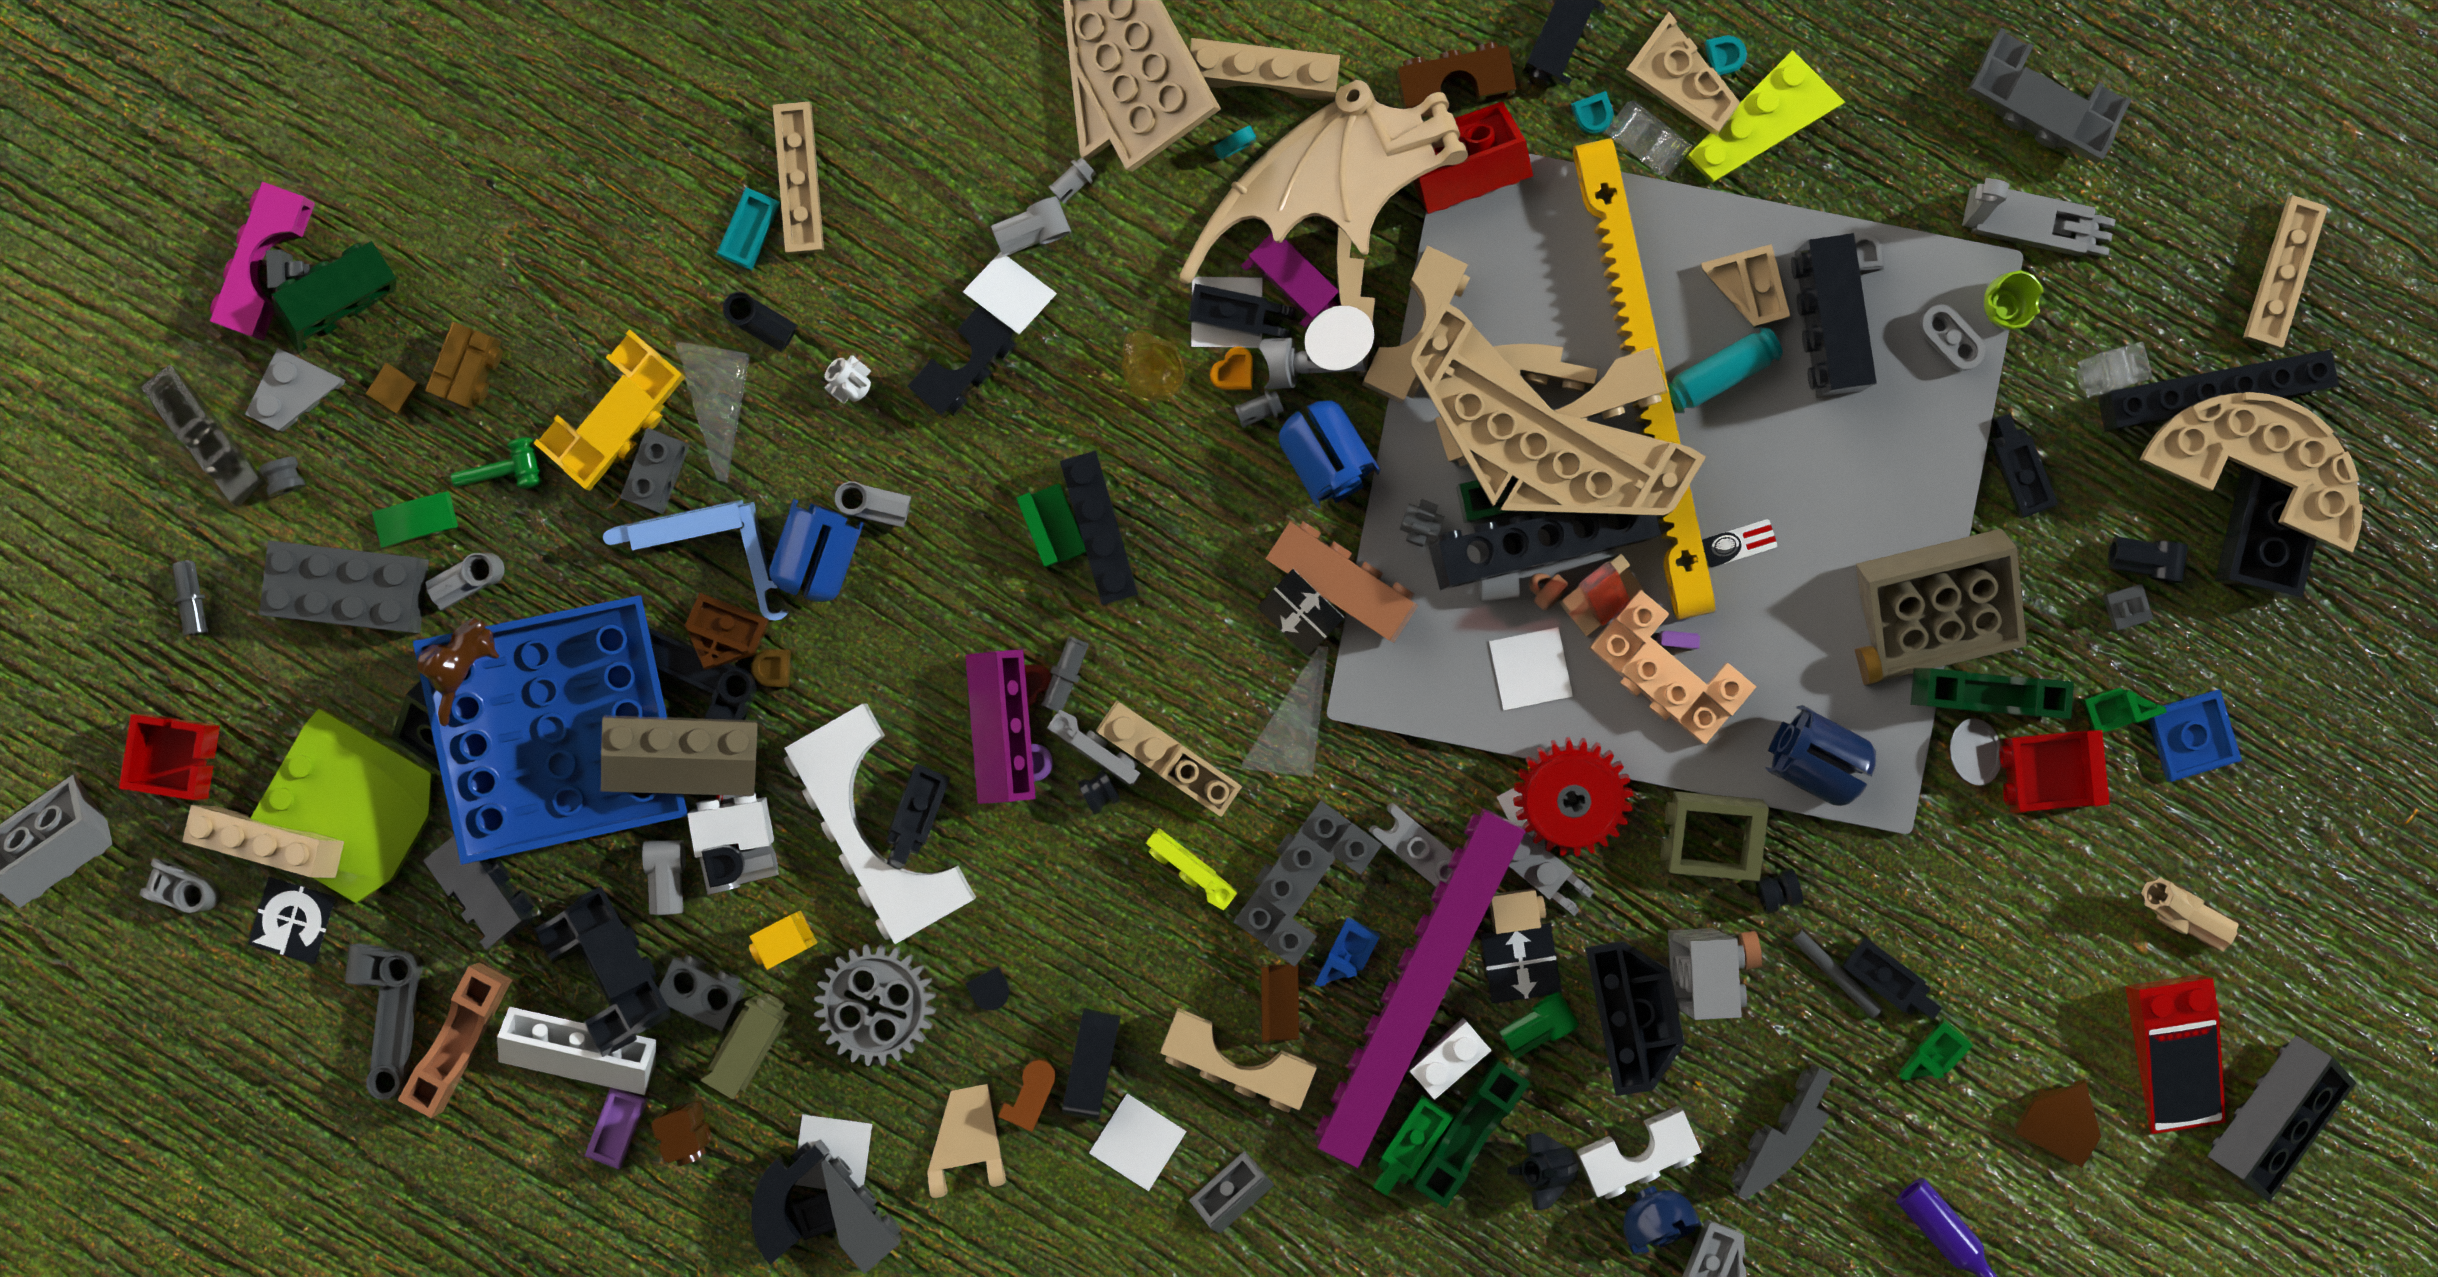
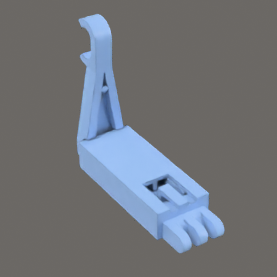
M743 499L616 526L603 534V540L608 545L630 541L631 549L636 550L740 528L762 615L769 620L776 621L784 618L789 613L784 609L774 612L769 608L766 595L767 589H777L778 587L770 580L754 502L744 504Z

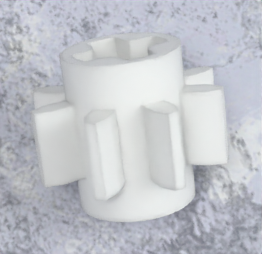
M853 355L847 361L844 358H838L828 366L825 372V379L829 382L825 390L842 404H845L848 398L853 402L859 401L870 389L871 382L866 376L869 375L871 370Z

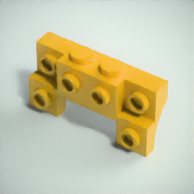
M630 329L626 333L627 336L612 354L606 356V359L624 374L576 430L561 416L557 415L547 431L539 440L536 439L533 443L558 464L572 479L589 491L613 463H618L620 459L626 461L636 451L638 447L636 440L647 428L653 430L662 419L660 412L664 408V402L686 378V376Z

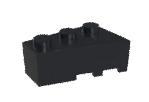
M454 835L424 860V863L449 897L453 896L465 911L461 915L466 923L470 924L474 921L481 929L485 937L480 940V943L485 950L504 945L538 917L533 910L536 905L532 898L522 889L517 891L509 881L512 878L510 872L501 862L496 861L494 863L490 858L461 865Z

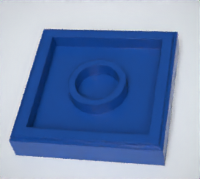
M2220 689L2162 705L2166 708L2167 713L2148 719L2167 782L2242 761Z

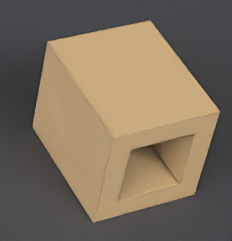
M1533 888L1496 893L1489 904L1493 932L1496 934L1541 928L1540 919L1546 918L1543 896H1537L1536 890Z

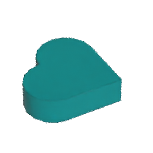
M1251 125L1234 132L1213 146L1217 157L1223 160L1256 143L1257 136Z

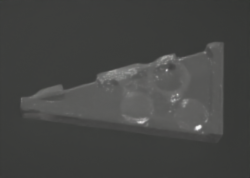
M676 342V350L683 364L686 375L685 380L688 390L691 391L693 407L699 427L708 448L711 467L715 472L717 481L727 483L750 355L743 352Z
M1319 646L1243 760L1241 769L1313 777L1328 647Z

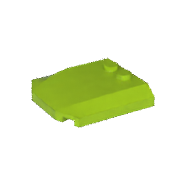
M318 708L303 726L250 819L278 827L313 832L344 841L336 878H312L358 903L382 886L393 881L398 875L432 816L433 802H431V794L435 773L325 709Z

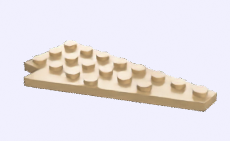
M1063 0L1079 153L1083 159L1090 160L1112 144L1125 169L1133 172L1221 110L1161 0Z

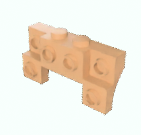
M1639 590L1598 635L1588 649L1623 677L1620 684L1636 697L1640 693L1646 696L1652 702L1649 708L1665 721L1671 717L1700 743L1707 744L1728 717L1734 715L1756 686L1728 662L1720 668L1707 684L1651 638L1652 634L1668 617L1669 613L1642 590Z

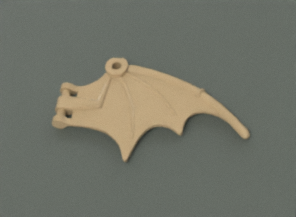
M1354 80L1349 84L1341 86L1336 93L1334 102L1326 105L1302 121L1263 154L1237 182L1234 181L1231 184L1232 188L1209 219L1180 272V281L1184 284L1191 283L1208 250L1219 236L1236 223L1252 218L1263 220L1270 227L1274 240L1279 244L1296 224L1311 216H1321L1337 224L1348 235L1360 253L1367 255L1369 252L1370 231L1374 220L1391 196L1420 176L1441 166L1460 164L1468 157L1465 145L1458 140L1460 132L1454 116L1447 111L1449 103L1446 95L1436 92L1429 95L1424 102L1416 107L1399 109L1378 103L1367 83L1361 80ZM1433 116L1429 120L1423 122L1422 117ZM1445 146L1439 154H1435V148Z

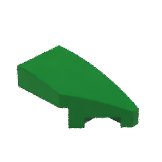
M2122 688L2111 689L2081 700L2091 730H2102V733L2167 713L2164 706L2153 703L2130 690Z
M1942 1018L1913 1052L1898 1075L1902 1080H1911L1910 1077L1927 1076L1944 1078V1073H1948L1972 1048V1041Z

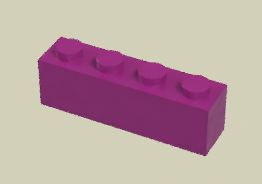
M1023 650L966 654L978 804L1036 799Z

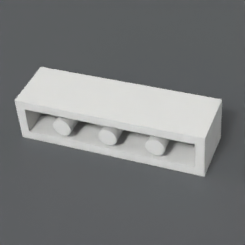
M509 1007L497 1036L498 1061L645 1095L656 1065V1040L636 1035V1041L602 1057L584 1023Z

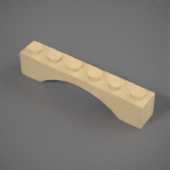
M1651 347L1615 359L1605 376L1589 392L1573 403L1555 410V412L1587 421L1588 418L1602 414L1603 420L1625 414L1624 407L1631 404L1639 403L1640 408H1645L1662 402L1660 395L1668 392L1655 350ZM1441 416L1435 418L1448 461H1458L1460 467L1469 465Z

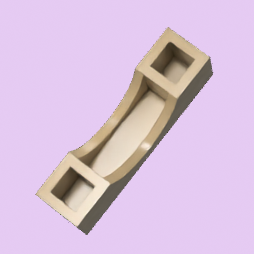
M1191 38L1190 54L1209 87L1225 89L1231 86H1258L1282 90L1300 98L1325 101L1335 100L1340 55Z
M1427 245L1409 283L1419 296L1423 306L1424 318L1421 330L1412 340L1403 345L1379 347L1362 386L1401 404L1406 396L1414 398L1421 382L1411 366V355L1443 300L1450 304L1454 295L1462 296L1470 279L1469 276L1464 274L1468 264Z
M191 805L182 842L307 877L336 878L344 845L342 840L313 832L293 830L262 823L248 818L249 815L218 806Z
M1177 1008L1160 1051L1161 1054L1166 1055L1165 1062L1184 1070L1187 1064L1201 1070L1199 1076L1220 1084L1222 1079L1236 1084L1235 1091L1251 1098H1255L1256 1093L1270 1098L1269 1105L1285 1112H1290L1291 1107L1300 1110L1317 1069L1316 1064L1282 1050L1271 1060L1260 1065L1243 1066L1233 1063L1223 1056L1217 1048L1212 1033V1021Z

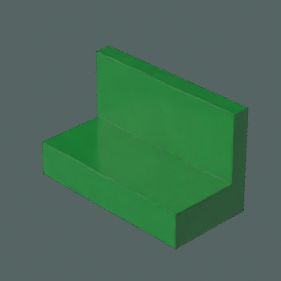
M1060 483L1033 494L1028 492L1016 497L1046 569L1086 553L1082 537Z

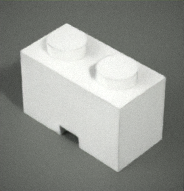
M754 793V796H734L733 803L721 805L719 804V799L697 802V808L687 813L695 858L703 857L701 852L703 849L738 843L739 850L770 846L774 841L767 797L756 798V793Z
M1463 1017L1443 1034L1436 1043L1428 1047L1413 1060L1408 1069L1435 1100L1492 1050Z

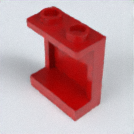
M2083 730L2003 738V746L1999 748V760L2003 769L2006 768L2007 783L2003 784V799L2005 805L2010 806V812L2026 813L2027 811L2110 805L2102 730Z

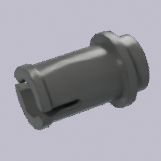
M1267 389L1264 391L1265 395L1234 406L1243 428L1272 415L1277 418V413L1284 411L1276 390L1269 393Z

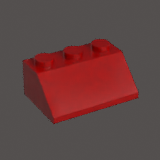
M1503 101L1454 118L1460 132L1458 140L1465 145L1468 157L1460 164L1441 166L1413 180L1416 192L1428 214L1445 210L1454 204L1471 198L1481 197L1485 193L1504 186L1517 184L1521 180L1533 176L1526 140ZM1445 146L1435 148V154H1439Z

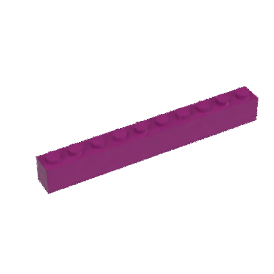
M1484 808L1480 815L1472 814L1464 831L1469 837L1463 849L1455 848L1447 867L1452 869L1446 883L1441 880L1438 882L1431 897V901L1435 902V905L1429 916L1425 914L1421 916L1414 931V934L1419 937L1413 949L1406 947L1399 960L1397 968L1401 969L1402 972L1396 983L1389 981L1380 1000L1386 1004L1380 1016L1372 1015L1364 1032V1035L1369 1038L1363 1050L1355 1049L1347 1066L1352 1072L1346 1083L1342 1081L1338 1083L1331 1098V1102L1335 1103V1106L1329 1117L1323 1114L1316 1127L1314 1135L1319 1137L1317 1140L1318 1149L1356 1168L1359 1167L1526 832L1523 827Z

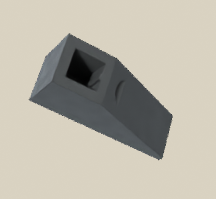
M829 1153L821 1161L839 1245L865 1274L899 1245L902 1239L899 1234L901 1228L890 1214L887 1213L883 1216L874 1204L877 1200L866 1186L858 1187L852 1180L850 1175L853 1173L847 1163L839 1156L834 1159Z

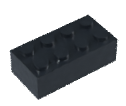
M1854 233L1810 239L1795 251L1794 257H1791L1792 275L1794 279H1799L1801 291L1796 296L1797 310L1800 316L1805 317L1806 330L1802 331V343L1805 353L1810 352L1812 367H1809L1807 371L1808 383L1811 390H1816L1817 398L1861 392L1877 384L1855 236Z
M2242 466L2215 582L2283 599L2303 598L2316 539L2278 523L2293 490L2292 487Z

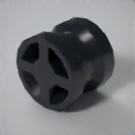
M1105 769L1099 771L1097 776L1091 780L1083 779L1078 782L1080 790L1094 815L1100 813L1103 806L1109 803L1115 805L1121 802Z

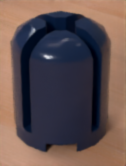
M1804 705L1797 706L1796 708L1801 712L1790 724L1783 721L1771 741L1768 751L1773 753L1774 757L1772 768L1765 767L1766 770L1832 805L1844 806L1850 804L1863 793L1867 784L1810 754L1807 750L1809 748L1856 773H1864L1871 777L1876 767V750L1871 742Z

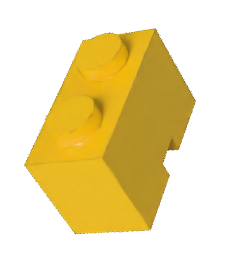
M801 910L749 936L753 942L749 945L750 952L758 965L764 964L766 970L817 944Z

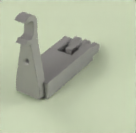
M1986 178L1985 184H1977V187L1969 190L1962 226L1972 228L1971 234L2078 257L2085 253L2100 257H2108L2109 248L2095 244L2096 241L2107 243L2112 241L2113 234L2099 231V226L2114 228L2116 220L2095 215V207L2008 189L2009 183L1991 178ZM2071 232H2075V233H2076L2075 239H2071V238H2067V237H2070V236H2071Z

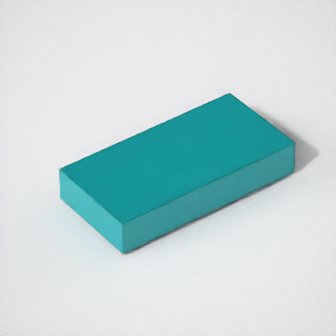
M745 187L716 255L752 271L781 206L780 201Z

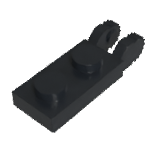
M1195 284L1187 322L1259 337L1262 334L1273 338H1290L1291 331L1286 328L1264 325V315L1266 311L1280 317L1289 318L1295 316L1296 309L1268 302L1267 298Z

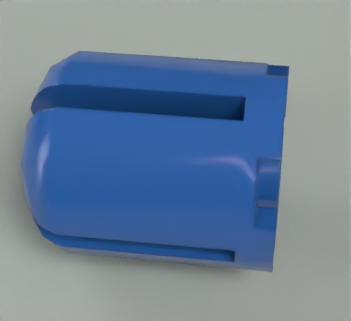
M1332 400L1317 401L1308 405L1307 409L1309 411V418L1340 471H1335L1299 411L1288 418L1279 433L1281 448L1308 491L1316 508L1321 509L1320 501L1332 497L1334 502L1338 503L1362 489L1364 486L1361 480L1372 470H1375L1377 475L1381 471L1344 408Z
M793 498L769 568V576L779 589L796 596L803 582L821 527L824 524L825 528L802 595L805 599L814 602L833 600L841 590L864 523L858 521L857 527L846 524L847 518L843 517L841 513L810 503L808 510L797 507L798 500Z

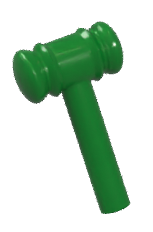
M519 437L511 440L507 445L511 450L509 454L512 457L511 459L451 473L454 487L515 473L514 477L518 479L516 483L518 488L531 489L539 486L543 480L539 476L541 471L538 469L536 449L532 447L533 439L530 437Z

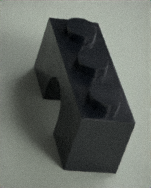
M978 305L957 329L959 334L971 345L972 353L969 362L960 369L948 370L932 358L908 385L918 397L944 419L949 414L953 417L956 416L968 402L965 398L966 394L973 386L977 389L982 387L993 373L989 368L998 358L1004 361L1017 346L1014 342L1018 337L1016 332L981 305Z

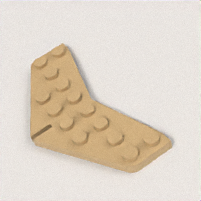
M1444 300L1411 355L1413 370L1492 506L1497 502L1510 478L1513 476L1518 479L1500 510L1666 515L1676 508L1706 456L1688 446L1658 440L1555 412L1482 336L1471 321L1459 309Z

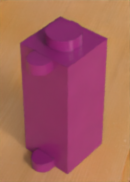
M1272 232L1241 265L1246 272L1254 266L1305 316L1300 322L1304 328H1307L1314 318L1323 311L1339 305L1335 301L1339 291L1285 238L1281 243H1276Z

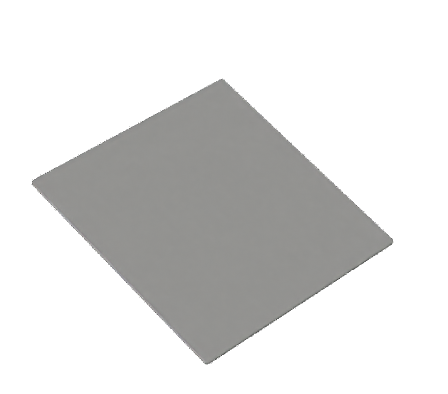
M1529 154L1533 171L1532 177L1521 180L1517 184L1507 185L1485 193L1481 197L1471 198L1454 204L1445 210L1429 214L1426 211L1414 272L1427 245L1468 264L1464 274L1469 276L1470 279L1462 296L1454 295L1450 305L1459 309L1493 347L1509 344L1563 347L1561 362L1597 369L1595 384L1591 388L1584 387V392L1565 390L1562 388V382L1548 380L1547 385L1527 382L1545 403L1555 411L1573 403L1589 392L1605 376L1615 359L1631 353L1627 350H1621L1619 347L1627 340L1626 336H1620L1616 333L1624 325V322L1614 321L1613 316L1621 308L1610 306V301L1618 294L1607 291V287L1614 279L1604 277L1603 273L1611 264L1601 263L1600 258L1608 250L1597 247V244L1605 235L1594 233V229L1601 222V219L1592 216L1586 211L1581 196L1575 163ZM1621 172L1666 380L1671 383L1675 375L1751 333H1760V328H1770L1782 346L1783 355L1779 361L1773 359L1770 366L1695 408H1685L1684 414L1674 412L1680 444L1691 447L1706 456L1690 483L1701 539L1768 519L1774 532L1777 547L1712 568L1709 567L1707 562L1715 599V613L1677 620L1674 615L1663 568L1664 555L1673 544L1672 540L1663 539L1661 536L1625 547L1518 572L1519 598L1481 601L1478 582L1440 591L1429 546L1435 543L1426 540L1423 547L1406 541L1408 533L1400 530L1409 503L1419 506L1420 500L1424 499L1438 505L1436 513L1445 516L1438 535L1461 530V534L1464 536L1475 533L1474 527L1493 521H1496L1497 525H1510L1509 518L1531 513L1532 519L1544 517L1545 512L1521 511L1469 523L1463 522L1456 487L1461 483L1475 481L1477 478L1469 465L1460 467L1458 461H1448L1435 420L1440 415L1420 383L1413 399L1406 396L1402 404L1390 398L1388 400L1376 460L1381 471L1377 475L1374 470L1356 565L1359 567L1365 561L1382 572L1383 575L1380 580L1391 588L1397 582L1413 592L1414 596L1411 601L1419 606L1394 643L1346 612L1327 707V716L1335 721L1521 758L1529 756L1535 760L1539 758L1537 748L1542 747L1546 752L1552 750V740H1555L1558 746L1562 747L1565 746L1566 737H1570L1573 746H1578L1580 739L1585 738L1587 748L1591 749L1596 742L1600 743L1602 755L1606 751L1611 750L1614 754L1611 763L1613 764L1621 760L1624 766L1618 774H1628L1631 780L1701 794L1763 799L1766 805L1771 808L1908 834L1912 831L1936 707L1910 705L1913 673L1870 685H1863L1854 649L1870 646L1871 641L1859 594L1856 563L1970 536L2009 335L2008 330L1996 327L1988 320L1984 312V295L1990 282L1998 276L2021 270L2023 254L2014 249ZM1601 189L1596 199H1603L1604 203L1607 204L1612 196L1611 194H1604L1603 189ZM1862 232L1871 233L1881 241L1885 268L1882 270L1860 272L1877 384L1861 392L1817 398L1816 390H1811L1808 383L1807 371L1809 367H1812L1810 352L1805 353L1802 343V331L1806 330L1805 317L1800 316L1797 310L1796 296L1801 291L1799 279H1794L1792 275L1791 257H1794L1795 251L1810 239L1854 233V235ZM1772 244L1790 318L1753 327L1702 270L1701 263ZM1412 287L1410 289L1399 346L1412 340L1421 330L1423 324V306L1419 296ZM1941 304L1952 307L1983 340L1986 354L1982 363L1967 371H1960L1951 367L1920 332V318L1926 310ZM1940 319L1933 320V328L1936 331H1942L1944 327L1943 322ZM1960 346L1958 348V355L1963 359H1967L1969 350L1965 346ZM1520 374V376L1525 380L1526 375ZM1632 404L1624 407L1625 414L1611 419L1603 420L1602 414L1588 418L1590 422L1639 434L1640 431L1647 427L1645 423L1636 422L1635 418L1643 413V409L1633 408ZM1608 514L1610 526L1618 530L1620 526L1619 518L1615 514ZM1656 515L1657 521L1664 515ZM1575 520L1573 530L1577 536L1584 538L1585 528L1581 522ZM1659 524L1661 534L1669 529L1668 525ZM1540 528L1538 539L1543 545L1549 546L1550 535L1546 530ZM1512 540V551L1514 555L1516 547L1515 543ZM1469 545L1467 548L1469 559L1474 563H1479V550L1475 546ZM1681 552L1682 556L1676 559L1677 566H1684L1687 572V566L1692 564L1691 557H1685L1683 552ZM1622 554L1630 564L1628 569L1645 589L1644 593L1669 613L1668 617L1652 634L1651 638L1657 642V633L1660 631L1697 633L1700 636L1699 649L1663 648L1706 684L1728 662L1752 682L1756 688L1734 715L1728 717L1708 743L1702 744L1671 717L1665 721L1649 708L1652 702L1646 696L1640 693L1636 697L1620 684L1623 677L1588 649L1620 611L1586 637L1558 601L1547 611H1543L1534 603L1537 596L1529 588L1531 576L1543 573L1553 578L1559 574L1568 582L1567 590L1559 599L1561 600L1616 555ZM1538 583L1541 588H1544V583ZM1559 627L1573 697L1503 711L1489 641ZM1944 666L1937 667L1934 669H1944ZM1804 705L1869 740L1876 750V767L1872 777L1864 773H1856L1809 748L1807 750L1810 754L1867 784L1863 793L1850 804L1844 806L1832 805L1766 770L1765 767L1772 768L1774 754L1768 751L1771 741L1783 721L1790 724L1801 712L1796 708L1797 706Z

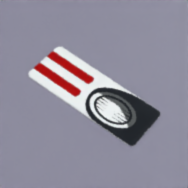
M1768 519L1702 539L1705 556L1711 568L1777 547L1774 532Z

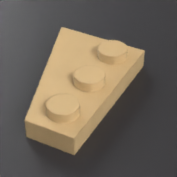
M1668 12L1628 66L1625 75L1717 136L1736 111L1740 102L1714 68L1708 66L1697 52V46L1690 37L1687 39L1676 25V19Z

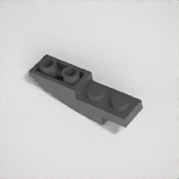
M1812 1063L1810 1069H1804L1797 1080L1795 1088L1799 1091L1793 1103L1788 1102L1779 1116V1123H1781L1779 1130L1765 1123L1762 1130L1757 1129L1754 1132L1748 1145V1149L1752 1151L1745 1164L1739 1163L1731 1179V1182L1734 1183L1732 1190L1738 1196L1746 1199L1761 1191L1781 1177L1807 1151L1829 1117V1114L1817 1108L1833 1074Z

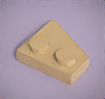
M1772 244L1701 263L1702 270L1753 327L1790 318Z

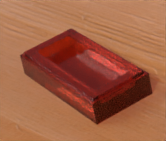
M1609 561L1579 584L1594 618L1602 626L1619 614L1630 601L1617 570Z

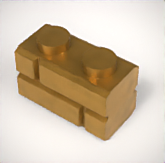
M452 322L425 391L474 410L476 404H482L487 396L489 384L485 383L490 369L495 370L501 361L503 350L499 348L501 341Z

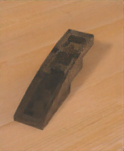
M169 364L141 387L176 439L186 445L202 470L212 476L230 503L238 507L266 484L224 426L174 366Z

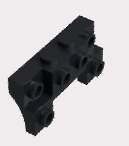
M602 886L580 896L562 913L534 928L535 934L552 964L580 951L610 1007L585 1020V1026L602 1057L636 1041L637 1034L670 1018V1009L653 980L657 975L650 959L647 956L640 957L635 948L640 944L634 930L630 925L624 928Z

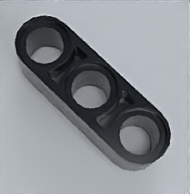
M1084 1008L1062 1115L1098 1122L1120 1015Z

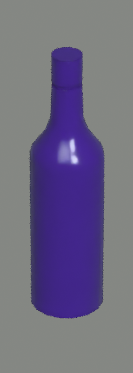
M1924 1178L1915 1180L1899 1194L1896 1203L1954 1267L1959 1270L1969 1271L1977 1277H1998L1987 1264L1984 1245Z

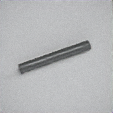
M1802 929L1792 937L1791 940L1871 1018L1876 1017L1883 1008Z

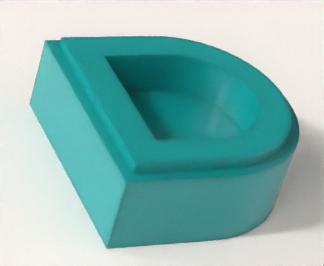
M1727 35L1704 42L1709 66L1714 68L1720 77L1736 73L1746 61V47L1737 37Z
M1606 91L1576 101L1570 105L1578 128L1585 134L1599 135L1605 132L1612 123L1614 113Z

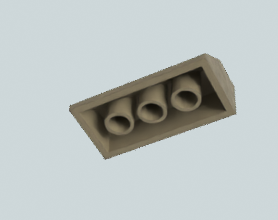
M604 715L602 718L601 791L754 796L757 720Z

